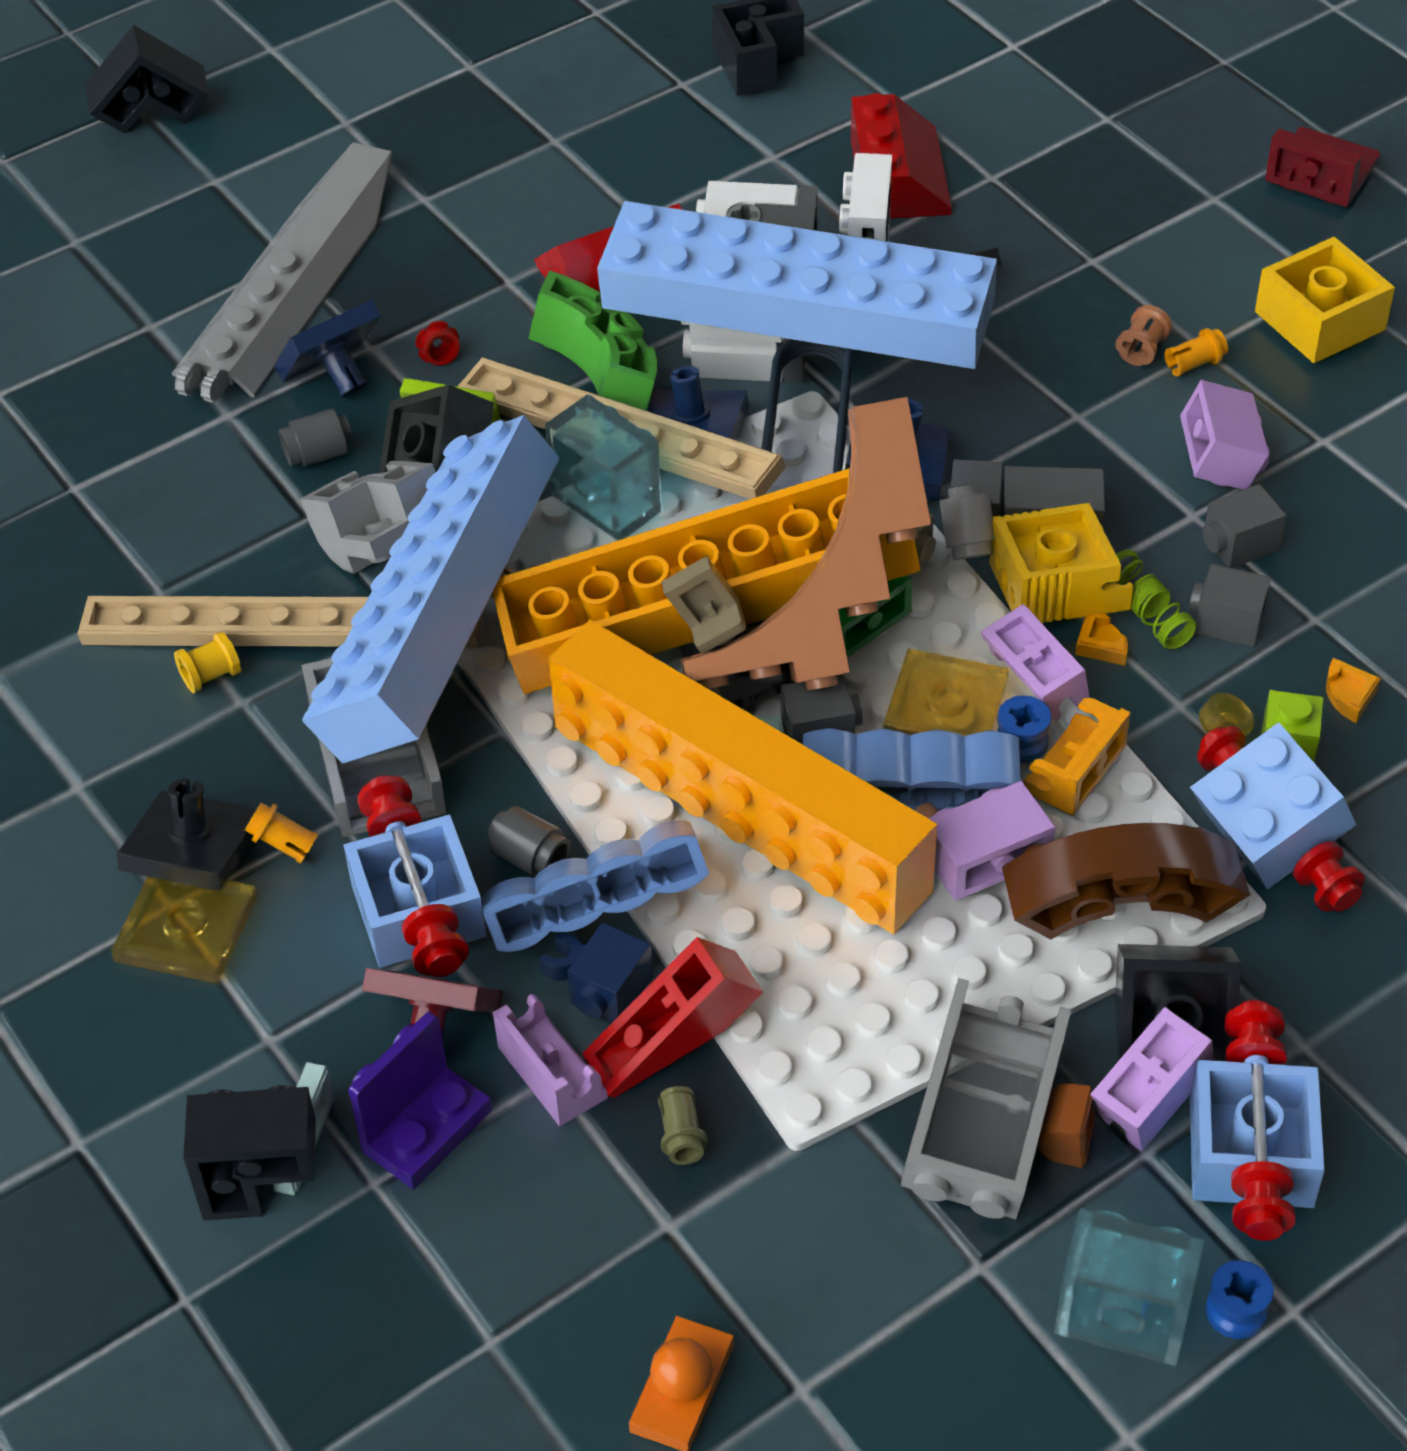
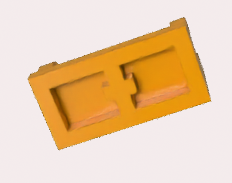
M1083 698L1078 704V708L1085 713L1094 715L1099 722L1092 720L1088 716L1076 713L1072 717L1070 725L1043 759H1035L1030 765L1029 769L1033 772L1031 775L1028 774L1022 781L1032 796L1072 816L1125 749L1131 712L1123 708L1117 710L1093 698Z

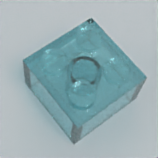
M587 394L545 424L547 443L559 456V460L550 476L551 492L554 497L617 541L627 538L662 512L658 440L648 430L640 429L622 417L616 409L604 405L590 394Z
M1080 1208L1063 1271L1054 1334L1176 1366L1204 1239L1189 1236L1184 1231L1174 1227L1164 1226L1157 1228L1129 1221L1115 1212H1094Z

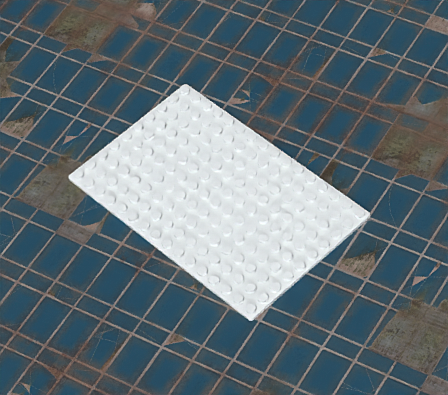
M810 391L777 404L772 452L782 455L786 468L769 488L767 494L833 473L838 414L818 392ZM766 409L745 417L737 441L760 449L762 448ZM848 425L846 428L843 470L845 468V462L850 440V430ZM637 461L537 502L506 565L519 572L749 499ZM934 524L933 538L936 539L934 552L925 565H920L921 571L910 574L912 577V612L847 658L850 672L844 673L843 677L849 695H858L863 714V724L855 726L856 735L877 729H889L908 735L931 730H944L963 736L989 730L997 731L999 727L997 722L999 708L1006 700L1014 696L1023 695L1037 698L1004 661L998 660L991 653L989 644L981 635L982 630L1010 613V610L965 559L953 560L952 548H946L945 536ZM492 597L489 598L484 608L478 647H465L457 662L588 855L612 841L622 839L639 840L644 833L661 823L674 820L690 821L709 874L700 883L687 890L666 894L656 892L646 903L627 912L651 944V947L665 967L696 937L732 949L740 956L763 990V993L724 1032L715 1036L714 1039L790 1149L795 1151L803 1150L927 1088L958 978L969 981L964 1003L998 1012L1001 998L1003 996H1014L1021 999L1024 1003L1020 1019L1048 1027L1055 1023L1060 1006L1071 1009L1070 1015L1115 993L1117 944L1207 947L1261 920L1265 914V902L1247 882L1250 896L1207 923L1184 914L1151 911L1149 902L1125 903L1115 905V911L1111 916L1078 925L1050 940L1014 921L1005 880L955 901L934 871L933 893L893 935L877 924L873 925L863 921L853 909L835 898L819 894L809 882L791 871L777 868L765 855L747 844L733 841L721 828L703 817H695L689 814L680 803L664 793L650 790L638 777L620 766H612L606 763L597 752L579 741H571L563 736L558 728L555 727L551 686L523 694L508 658L495 601ZM679 646L651 655L682 673L680 659L684 657ZM775 688L756 693L759 702L741 708L755 717L781 716V694L777 695ZM1069 697L1066 698L1058 709L1061 712L1060 719L1057 721L1051 719L1047 752L1040 759L1045 757L1064 733L1076 713L1088 716L1096 722H1099L1094 715L1078 709ZM1127 744L1073 816L1034 797L1055 826L1054 840L1082 831L1120 824L1169 823L1199 827ZM1033 762L1020 763L1021 781L1033 772L1029 769ZM952 1056L947 1077L976 1062Z

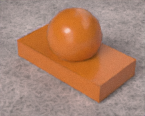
M676 1316L665 1342L653 1355L650 1376L629 1421L630 1433L680 1451H690L733 1350L734 1335Z

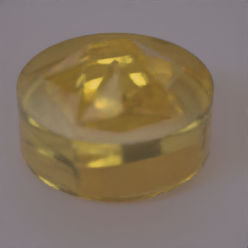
M1223 692L1213 694L1199 711V720L1206 733L1217 727L1236 726L1247 736L1254 728V717L1251 710L1241 699L1232 694Z

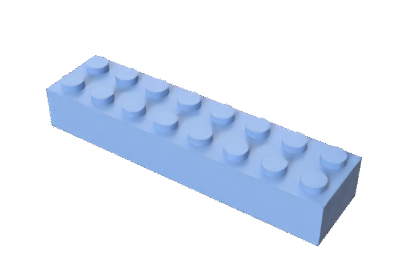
M624 201L597 269L602 308L975 369L995 302L997 259Z
M525 415L505 423L502 420L496 421L483 432L470 437L461 435L447 445L443 452L445 458L438 471L426 483L427 491L420 504L408 516L409 524L402 537L391 547L389 551L391 557L383 572L373 580L370 586L372 592L364 607L352 618L351 625L353 627L345 642L333 653L331 657L333 664L326 677L313 690L311 694L312 702L302 721L342 764L419 739L559 460V456Z

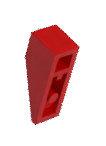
M696 937L598 1036L582 1055L588 1065L593 1066L601 1076L602 1085L608 1092L607 1095L615 1098L724 1032L763 993V990L736 951Z

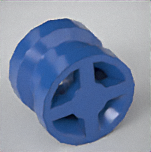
M1025 695L1014 696L1000 706L997 719L999 727L997 731L1019 737L1020 763L1034 762L1035 759H1040L1047 752L1049 744L1048 732L1052 717L1050 709L1043 701Z
M1244 1260L1229 1261L1219 1266L1213 1274L1205 1308L1207 1319L1212 1327L1223 1336L1233 1339H1247L1258 1334L1266 1324L1268 1310L1272 1302L1274 1288L1271 1278L1264 1269ZM1235 1291L1250 1296L1251 1299L1245 1300L1242 1297H1238Z

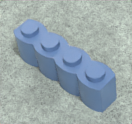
M825 728L803 734L804 746L913 810L925 803H932L938 811L945 808H955L980 798L991 789H1002L1021 781L1019 737L1008 733L989 730L963 736L944 730H931L908 735L889 729H877L856 735L835 728Z
M668 821L651 828L639 840L622 839L604 844L592 852L587 859L569 858L552 863L540 871L535 878L517 877L500 882L488 890L482 897L483 915L497 951H518L535 945L550 931H574L589 925L603 912L619 913L635 909L650 900L656 892L666 894L687 890L700 883L709 874L690 821Z

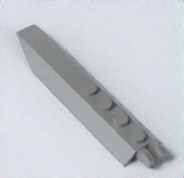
M352 142L296 207L173 370L172 375L176 377L174 389L178 391V394L190 395L193 393V389H196L202 381L200 396L208 402H216L226 388L234 383L238 384L250 397L255 398L275 370L274 365L290 337L304 330L376 230L392 151Z

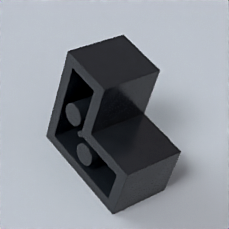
M739 0L712 6L713 50L737 96L756 94L760 91L777 88V62L804 56V12L797 0Z
M135 25L132 26L85 83L89 114L124 134L149 105L185 124L209 96L204 66Z
M277 1085L267 1090L233 1092L220 1089L211 1091L208 1094L187 1095L183 1158L203 1220L263 1216L264 1184L314 1181L316 1117L308 1087L294 1088L287 1085Z

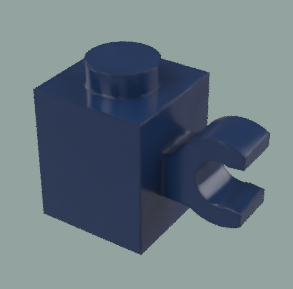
M603 922L586 945L578 942L570 934L558 932L555 936L556 950L567 956L556 959L543 953L540 957L541 971L545 976L553 980L568 979L570 1004L575 1005L580 1012L588 1017L595 1019L601 1017L610 1022H613L643 992L653 977L651 944Z

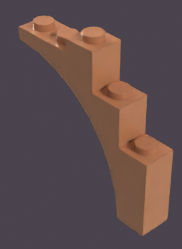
M908 397L848 409L851 460L847 494L835 533L815 570L785 605L755 629L719 648L680 659L682 674L709 689L729 684L728 674L749 670L750 679L782 674L780 664L788 663L791 680L796 683L805 681L806 689L814 690L837 685V675L850 672L838 609L845 608L847 617L878 611L877 601L891 599L879 535H886L887 544L919 538L917 527L931 525Z

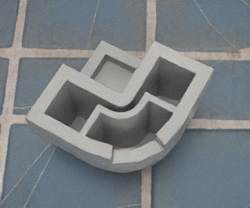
M390 461L386 464L387 472L369 474L359 478L357 472L353 471L301 498L313 533L328 557L341 569L353 574L373 563L389 560L391 557L389 554L391 547L402 537L409 524L408 516L410 512L420 504L427 491L426 483L435 473L433 464Z

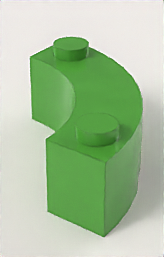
M549 270L539 291L528 339L541 343L549 349L556 350L576 363L591 379L599 396L647 411L657 374V358L654 347H648L642 339L644 329L628 312L602 308L599 291L572 278Z

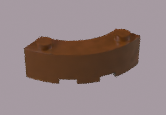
M1132 823L1082 831L1046 844L1032 845L1022 855L1002 866L1014 921L1050 940L1078 925L1113 915L1115 905L1149 902L1151 911L1184 914L1207 923L1250 896L1235 843L1205 828L1178 824Z

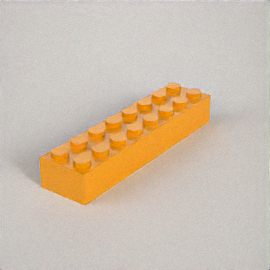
M850 468L500 577L492 593L508 658L523 694L551 686L548 657L589 620L594 621L650 655L694 642L691 628L665 596L662 581L708 556L739 597L746 625L769 618L792 598L815 570L835 533L846 498ZM879 535L887 581L921 571L915 539L887 544L886 535Z
M592 620L584 624L548 657L555 727L558 728L563 736L571 741H579L594 750L606 763L612 766H620L638 777L650 790L660 791L674 799L689 814L695 817H703L721 828L733 841L745 843L765 855L777 868L789 870L809 882L819 894L825 897H833L853 909L863 921L873 925L877 924L894 935L933 893L937 823Z

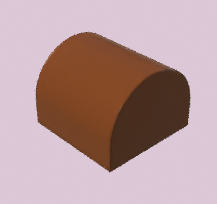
M1067 1083L1057 1085L1051 1089L1037 1143L1039 1151L1049 1160L1083 1168L1084 1164L1086 1165L1096 1122L1094 1100L1090 1095L1093 1092L1091 1086Z

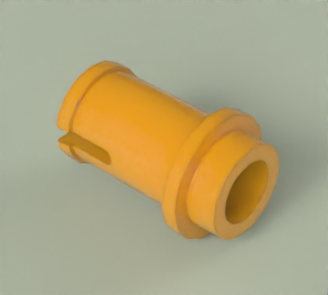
M1205 328L1200 330L1198 337L1175 347L1167 348L1164 354L1165 361L1169 370L1178 366L1172 370V374L1178 377L1205 363L1217 364L1221 362L1222 356L1228 353V344L1219 329L1211 330Z
M261 802L245 828V831L253 835L251 841L256 843L260 839L301 864L306 856L305 854L309 852L317 838L318 833L308 830L277 812L278 805L273 803L269 807Z

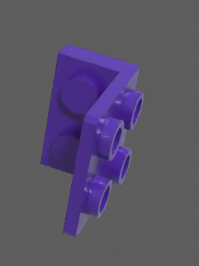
M430 1011L426 1012L415 1024L405 1026L396 1036L393 1045L377 1061L369 1063L359 1070L349 1087V1095L362 1153L413 1190L492 1111L491 1100L487 1095L447 1068L439 1018Z

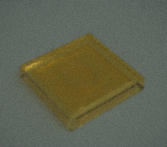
M908 648L887 710L883 729L898 731L908 735L931 730H944L963 736L989 730L994 731L999 708L1008 683L1009 668Z
M147 877L111 950L114 962L218 984L258 898L255 886L227 880L222 890L216 891Z

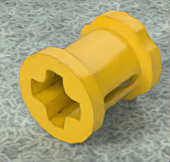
M222 631L214 634L213 641L188 652L182 648L174 652L179 673L187 688L193 694L201 691L202 684L227 673L235 676L241 672L236 650L227 635Z

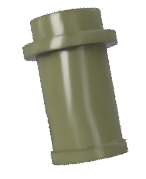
M685 1086L667 1088L660 1093L661 1097H658V1105L661 1109L665 1132L660 1143L661 1149L672 1163L689 1165L703 1157L704 1149L708 1144L705 1131L699 1128L694 1091Z

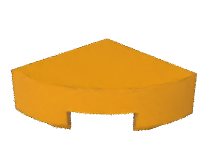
M1103 613L1090 615L1084 619L1076 643L1075 655L1125 666L1128 652L1127 638L1110 623L1111 618Z
M1333 658L1327 674L1326 692L1334 708L1350 721L1357 723L1377 693L1381 678Z

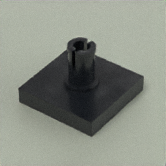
M183 778L173 781L169 785L168 791L161 790L117 852L118 870L221 891L253 842L251 841L253 835L245 831V828L256 809L204 799V786L200 781L194 780L192 783V794L190 779Z

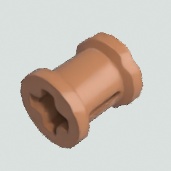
M1153 305L1138 307L1131 317V327L1129 330L1122 331L1116 340L1115 347L1120 353L1121 358L1135 366L1150 364L1157 354V344L1165 340L1171 332L1172 323L1170 317L1162 309ZM1150 319H1152L1153 322L1148 330H1146L1145 327L1147 322ZM1141 341L1142 347L1138 352H1135V348Z

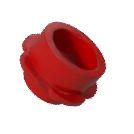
M444 321L431 322L427 328L420 330L417 334L415 345L419 349V357L426 363L430 362L438 366L452 362L457 357L460 349L457 330L454 327H448V324ZM436 339H440L441 342L438 345H433Z

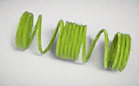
M1123 550L1116 553L1119 561L1127 556H1133V561L1121 571L1120 581L1116 582L1117 584H1122L1136 577L1141 572L1144 563L1142 560H1139L1138 555L1133 550ZM1138 563H1140V568L1136 571V573L1130 576L1137 568ZM1147 574L1133 583L1131 610H1133L1137 617L1141 618L1142 623L1147 626H1153V634L1164 648H1179L1194 635L1197 626L1196 621L1187 612L1179 613L1180 603L1169 604L1171 598L1170 591L1154 574ZM1175 605L1178 607L1172 616L1157 623L1167 609ZM1157 616L1154 623H1149L1145 620ZM1187 622L1178 634L1167 638L1168 634L1176 626ZM1162 625L1157 634L1156 626Z

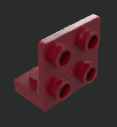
M1299 127L1295 133L1279 128L1271 140L1265 181L1323 199L1328 203L1348 207L1378 163L1380 152L1306 127Z

